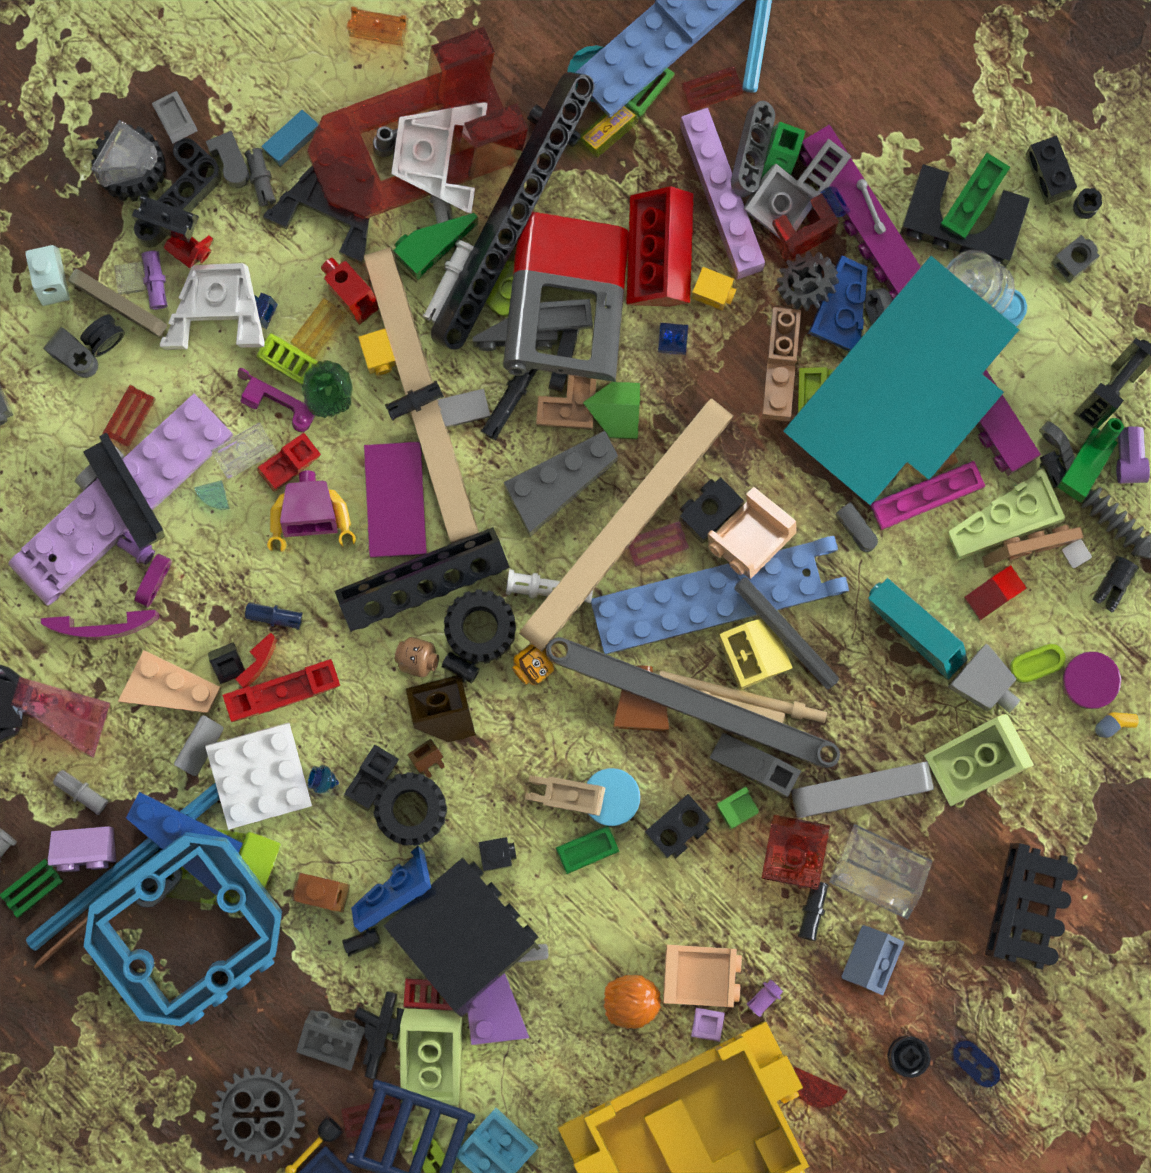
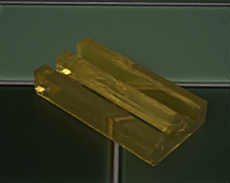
M323 298L291 340V344L315 359L347 317V314L326 298ZM328 307L330 310L306 342L302 344L300 342L323 310ZM336 313L338 316L335 318V320L332 322V324L329 326V328L326 330V332L323 334V336L320 338L317 344L313 347V349H309V347L312 345V343L315 341V339L318 337V335L321 333V331L324 329V327Z

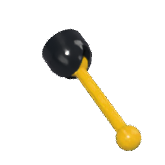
M326 1116L318 1127L319 1137L293 1165H288L285 1168V1173H296V1169L323 1141L332 1142L338 1139L343 1133L342 1128L332 1118Z

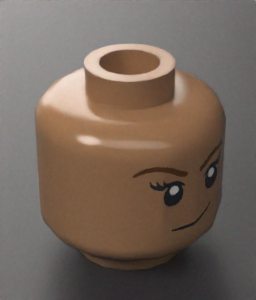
M409 637L405 641H401L397 646L395 663H398L401 672L417 677H426L430 671L436 670L439 663V655L436 654V648L432 642Z

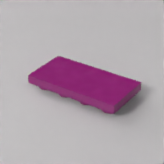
M420 442L364 445L369 557L385 558L427 554Z

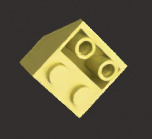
M762 619L745 623L718 636L739 690L793 668L781 639Z

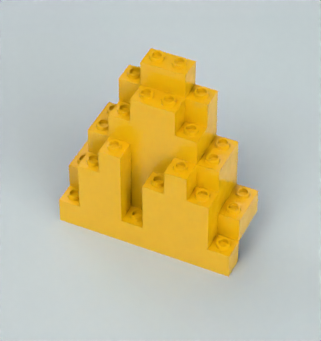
M765 1021L558 1126V1130L573 1158L577 1173H805L804 1169L809 1167L777 1103L779 1100L787 1103L799 1096L797 1091L803 1087L787 1055L782 1054Z

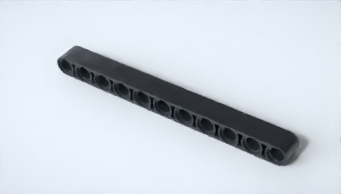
M566 72L559 79L473 250L468 256L462 272H460L431 329V338L434 343L455 350L461 348L466 342L594 92V81L589 75ZM527 181V186L524 190V184ZM501 231V237L498 239L499 232ZM487 256H489V260H488V262H487V264H486V263H485L486 258H487ZM476 280V285L473 289V283ZM463 305V311L460 314V308Z

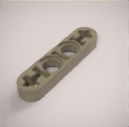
M75 269L68 279L69 283L159 338L168 326L156 316L78 269Z

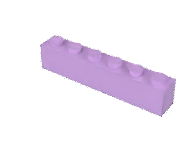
M708 108L682 116L680 127L736 279L763 271L765 265L763 255L747 212L744 210L743 201L732 190V172Z

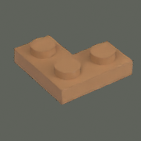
M568 375L567 398L538 396L536 426L593 430L594 416L583 402L595 394L596 379Z

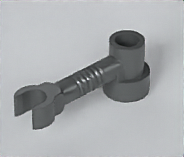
M383 126L377 130V135L373 139V151L377 156L385 158L394 153L398 128L392 130L387 126Z

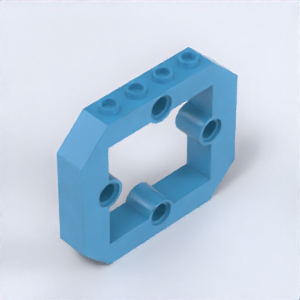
M185 832L90 904L84 948L140 1021L182 1026L189 1022L192 1025L204 1016L203 1010L212 1004L213 1007H216L228 998L226 993L233 987L237 990L241 989L251 981L249 976L256 970L262 973L274 964L272 958L275 957L277 952L282 910L227 838ZM196 855H199L221 884L217 894L219 907L228 913H235L240 910L259 936L226 961L222 960L212 963L206 976L169 1002L150 977L154 968L153 956L143 949H136L131 952L108 921L138 898L144 901L158 899L166 887L165 878ZM146 878L154 879L158 884V889L154 892L147 891L143 887V880ZM228 890H236L240 895V900L236 903H230L225 899L224 893ZM136 959L142 960L146 965V970L144 972L134 971L131 967V962ZM216 971L225 972L228 976V981L223 984L217 983L213 979V973Z

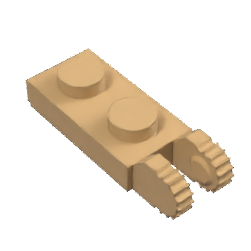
M529 776L528 782L547 787L545 796L530 792L526 793L525 800L543 803V805L600 816L605 787L555 777Z

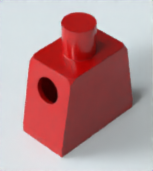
M330 258L322 264L321 270L326 275L324 280L328 288L358 325L362 324L379 310L378 302L372 289L346 261L338 264L334 258Z

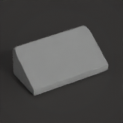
M204 715L201 716L175 760L174 765L193 776H197L208 757L205 745L217 742L223 732V726Z

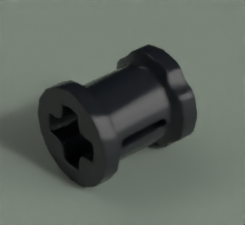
M1095 188L1083 189L1073 202V211L1076 216L1081 219L1092 218L1102 205L1101 193ZM1090 200L1092 204L1087 207L1084 206L1083 203Z

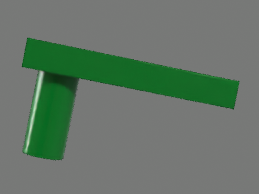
M986 152L943 219L941 226L964 240L1006 176L1010 166Z
M1109 419L1101 431L1096 427L1092 429L1057 488L1080 503L1086 498L1118 444L1115 439L1124 429V425L1119 419Z

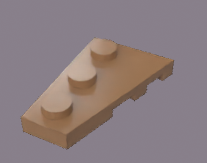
M1068 525L1052 529L1053 534L1045 535L1044 531H1039L1028 535V540L1020 541V537L1003 541V547L982 557L984 567L993 566L1006 558H1009V561L1033 553V550L1035 553H1040L1069 545L1084 538L1081 527L1069 529Z

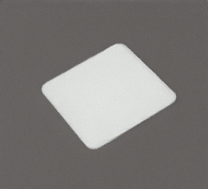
M1081 539L1062 549L1073 568L1092 558Z

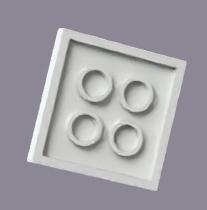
M289 722L205 745L228 830L312 806Z

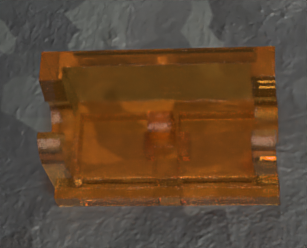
M352 6L351 20H348L347 29L349 37L404 46L409 19L406 15L394 16L360 10L358 7Z

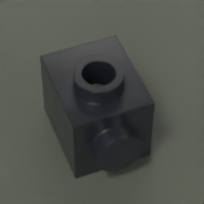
M507 837L478 842L484 872L513 867L512 860L517 859L514 842L508 843Z

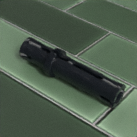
M531 369L524 375H515L512 380H508L506 391L483 429H481V433L486 434L485 436L494 441L497 440L498 435L522 396H526L528 392L526 389L538 370Z

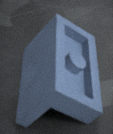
M863 925L842 974V979L883 996L904 941Z

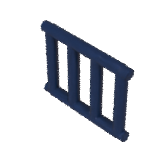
M375 1079L372 1088L375 1092L353 1153L350 1152L346 1162L374 1173H421L435 1129L442 1114L457 1120L439 1172L452 1173L468 1123L472 1124L475 1114ZM388 1095L402 1100L382 1161L378 1162L364 1156L385 1096ZM414 1104L430 1111L409 1172L392 1165Z

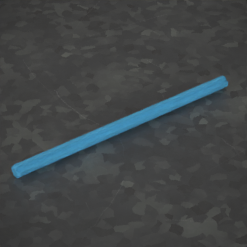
M216 783L211 785L180 812L197 819L220 800ZM148 837L30 934L26 939L30 948L34 951L38 950L89 908L95 899L129 875L157 852L160 847Z

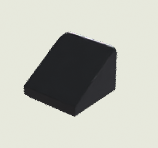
M234 642L208 653L209 661L220 684L237 678L245 671Z

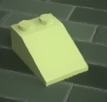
M1007 714L998 716L924 755L950 806L1033 766Z
M405 1008L400 1024L401 1088L450 1105H459L462 1017L450 1010Z

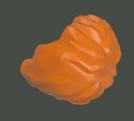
M625 975L609 982L605 987V1015L611 1024L628 1029L642 1028L650 1023V1021H653L661 1008V993L652 981L644 978L642 975Z

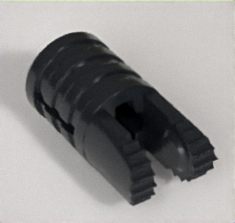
M1116 556L1092 600L1098 604L1103 602L1111 589H1113L1105 607L1110 612H1114L1139 567L1123 557Z

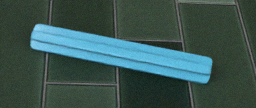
M757 0L742 88L746 92L755 93L758 89L772 0Z

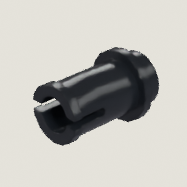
M1055 450L1040 457L1042 463L1039 464L1040 467L1044 466L1053 484V488L1059 485L1066 473L1059 460L1061 456L1060 454L1057 455Z
M453 652L447 654L441 666L461 677L462 682H469L471 684L480 671L476 667V663L470 664L453 654Z
M368 928L365 932L343 939L342 943L348 957H351L371 947L377 949L376 945L381 944V940L376 928Z

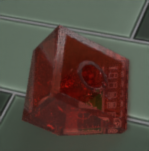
M773 815L761 879L818 890L830 825Z

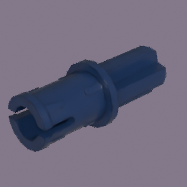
M251 602L246 606V619L269 623L271 627L279 625L300 630L303 612L280 609L278 605L270 607Z

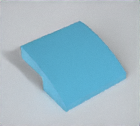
M495 1108L462 1144L457 1158L473 1173H516L538 1149V1146L501 1111Z

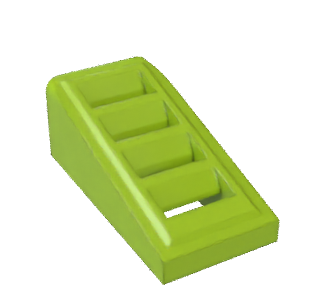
M272 333L268 335L264 342V347H261L256 356L258 361L306 388L321 365L320 362ZM274 345H277L278 349L272 359L269 358L268 355ZM284 351L289 352L283 364H279L278 361ZM296 356L299 360L293 370L290 371L288 368ZM306 362L309 366L303 376L300 377L298 373Z

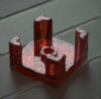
M822 193L810 201L813 210L809 211L806 215L810 224L798 230L797 233L786 215L773 220L772 225L780 239L772 232H770L769 236L785 263H787V260L795 259L796 254L802 255L834 237L839 221Z

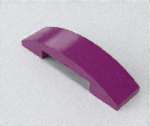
M156 610L126 612L127 623L74 627V619L70 616L41 618V624L54 632L72 638L106 640L124 637L143 630L159 619V613Z

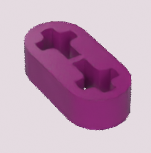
M159 553L155 556L136 592L134 602L147 608L151 605L170 569L172 559Z

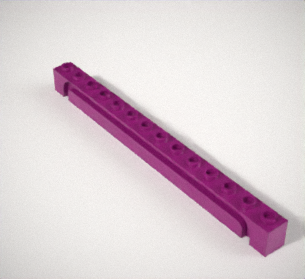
M830 124L803 140L799 158L805 167L810 165L828 139L846 151ZM829 150L825 154L837 164L841 160ZM850 158L826 190L830 197L828 203L835 213L839 212L844 219V229L850 237L854 235L860 244L857 246L860 254L865 260H870L874 266V269H872L874 276L879 283L884 282L893 301L921 266L867 184V191L879 220L886 228V231L881 234L875 231V222L862 191L856 185L857 181L864 179V177ZM822 159L818 163L830 173L834 170L833 167ZM814 168L815 176L825 182L827 177ZM986 369L983 375L996 385ZM1002 394L978 422L976 428L980 432L978 438L986 449L990 448L994 454L993 461L1000 472L1005 471L1006 475L1010 476L1036 460L1041 454Z

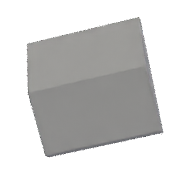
M774 164L760 180L758 190L750 194L744 210L784 243H788L816 200L795 186L797 180L780 166Z

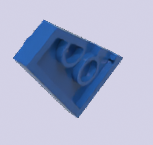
M841 256L835 267L838 272L836 276L839 280L838 284L833 285L836 293L827 294L830 301H821L808 334L850 352L861 339L863 330L867 266Z
M419 846L411 851L413 857L403 866L397 864L391 870L393 874L390 879L383 885L376 884L351 908L354 927L360 933L369 927L375 926L380 920L400 910L405 904L416 897L422 896L431 888L425 852Z

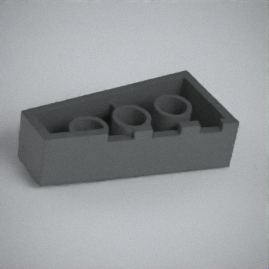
M603 431L505 481L504 488L529 536H533L546 522H549L585 488L618 461V455L606 432Z

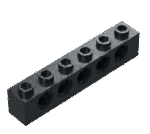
M494 527L335 590V594L348 627L352 632L357 629H364L384 618H391L406 609L418 607L436 597H443L463 586L473 585L476 581L488 576L498 575L510 567Z

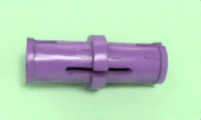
M147 251L141 254L145 273L143 282L147 286L149 307L152 310L168 307L164 290L166 279L165 275H162L159 251Z

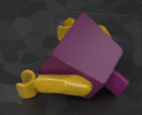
M310 470L300 472L299 482L287 484L285 493L279 495L270 509V532L273 533V537L268 540V549L273 551V542L276 539L281 542V552L286 549L287 544L285 539L281 537V533H283L284 537L338 533L337 528L341 530L338 538L341 546H343L342 536L344 534H350L354 544L356 538L349 531L351 522L346 503L335 490L328 489L326 481H316L315 472Z

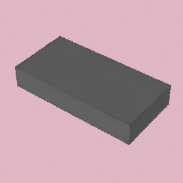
M590 299L540 303L537 333L592 329L593 327Z

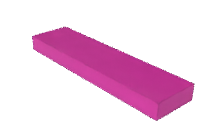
M972 461L930 480L875 501L870 507L882 531L983 489L985 484L975 461Z

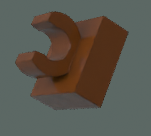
M431 738L407 754L419 773L424 772L428 778L432 777L429 767L434 763H437L441 769L445 768L441 760L443 755Z

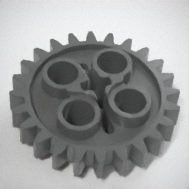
M257 1066L254 1075H252L250 1070L246 1068L244 1069V1078L234 1073L233 1079L235 1083L226 1080L223 1083L227 1091L218 1090L216 1092L222 1100L212 1102L214 1107L219 1108L218 1112L210 1115L212 1118L219 1119V1123L214 1125L212 1129H221L222 1133L217 1137V1141L226 1138L228 1142L224 1149L227 1150L232 1146L235 1147V1158L241 1152H244L246 1162L250 1160L252 1155H255L257 1163H260L263 1154L266 1155L269 1161H272L273 1151L282 1156L284 1155L282 1146L285 1145L291 1149L294 1145L290 1138L299 1139L301 1137L295 1129L296 1127L305 1126V1123L298 1120V1117L306 1114V1111L298 1110V1106L304 1103L305 1100L295 1098L300 1089L291 1090L289 1088L292 1084V1079L286 1082L281 1081L283 1072H279L273 1077L271 1067L266 1070L265 1074H262L260 1066ZM269 1091H275L279 1094L281 1100L277 1107H270L266 1103L265 1098ZM240 1092H246L250 1095L251 1104L248 1108H242L237 1104L236 1099ZM259 1106L261 1112L283 1111L284 1116H265L260 1119V1122H257V1117L234 1118L233 1113L253 1112ZM269 1121L279 1123L281 1131L278 1136L272 1137L266 1132V1125ZM239 1122L249 1123L252 1129L249 1137L244 1138L237 1133Z

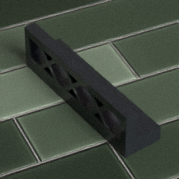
M106 432L99 436L100 442L88 448L83 453L141 551L165 537L164 530Z

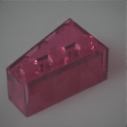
M20 677L11 705L80 753L94 758L110 702Z

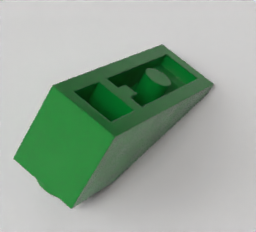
M471 213L415 230L409 236L404 234L394 245L396 247L393 250L394 255L419 280L455 246L457 240H462L479 224L478 216L475 213Z

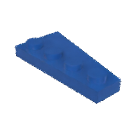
M142 792L138 793L126 817L161 849L167 847L185 832L225 837L237 852H239L243 845L242 842ZM196 855L182 866L217 896L221 884L199 855Z

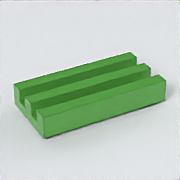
M666 68L662 72L665 74L664 78L640 107L637 106L638 102L660 75L640 91L632 101H629L626 104L627 108L635 112L640 118L674 77V72Z

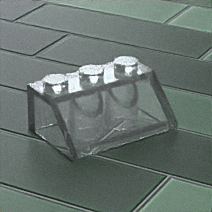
M854 824L835 864L829 883L908 919L922 895L932 860Z

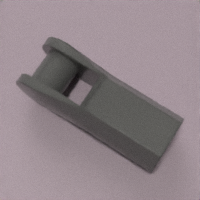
M851 502L836 512L835 516L850 536H852L861 551L871 552L877 546V536L866 525V522Z

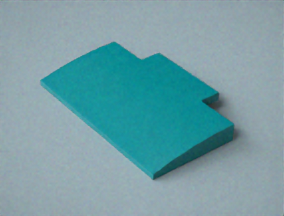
M930 255L783 432L869 505L874 502L907 462L930 480L1004 393L985 377L983 372L1020 329Z

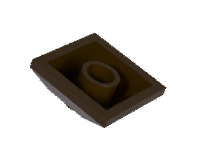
M456 675L405 688L414 729L446 742L462 740L476 735L461 677Z

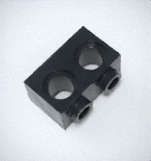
M1057 135L1031 144L1026 152V157L1045 205L1072 196L1077 188V184Z
M687 794L644 833L666 859L671 855L676 859L688 848L685 842L692 836L698 840L710 829L706 824L711 819L692 797ZM687 811L696 813L698 816L697 825L694 827L685 826L682 822V815ZM671 830L676 834L677 840L674 845L665 846L661 842L660 835L663 831Z

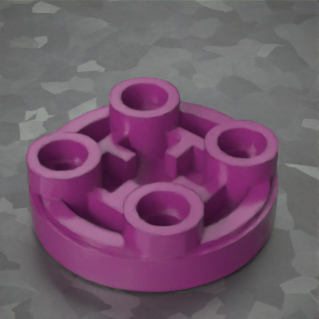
M1099 652L1079 654L1065 667L1062 678L1063 692L1079 707L1099 709L1111 703L1119 693L1121 687L1120 671L1115 662L1105 654Z

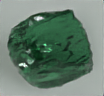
M330 360L318 361L316 364H312L304 374L302 383V394L309 412L317 417L326 418L327 416L333 417L335 414L348 410L352 403L351 396L353 391L349 372L344 370L338 363Z

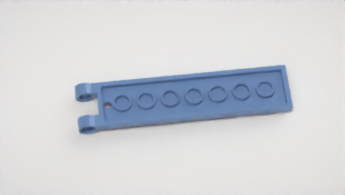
M835 536L779 550L749 579L776 610L850 591L846 577L836 578L821 583L814 557L838 551ZM728 563L593 598L591 605L604 654L607 655L758 616L734 589L738 581L748 577L744 574H737ZM808 569L810 576L805 577L802 571Z

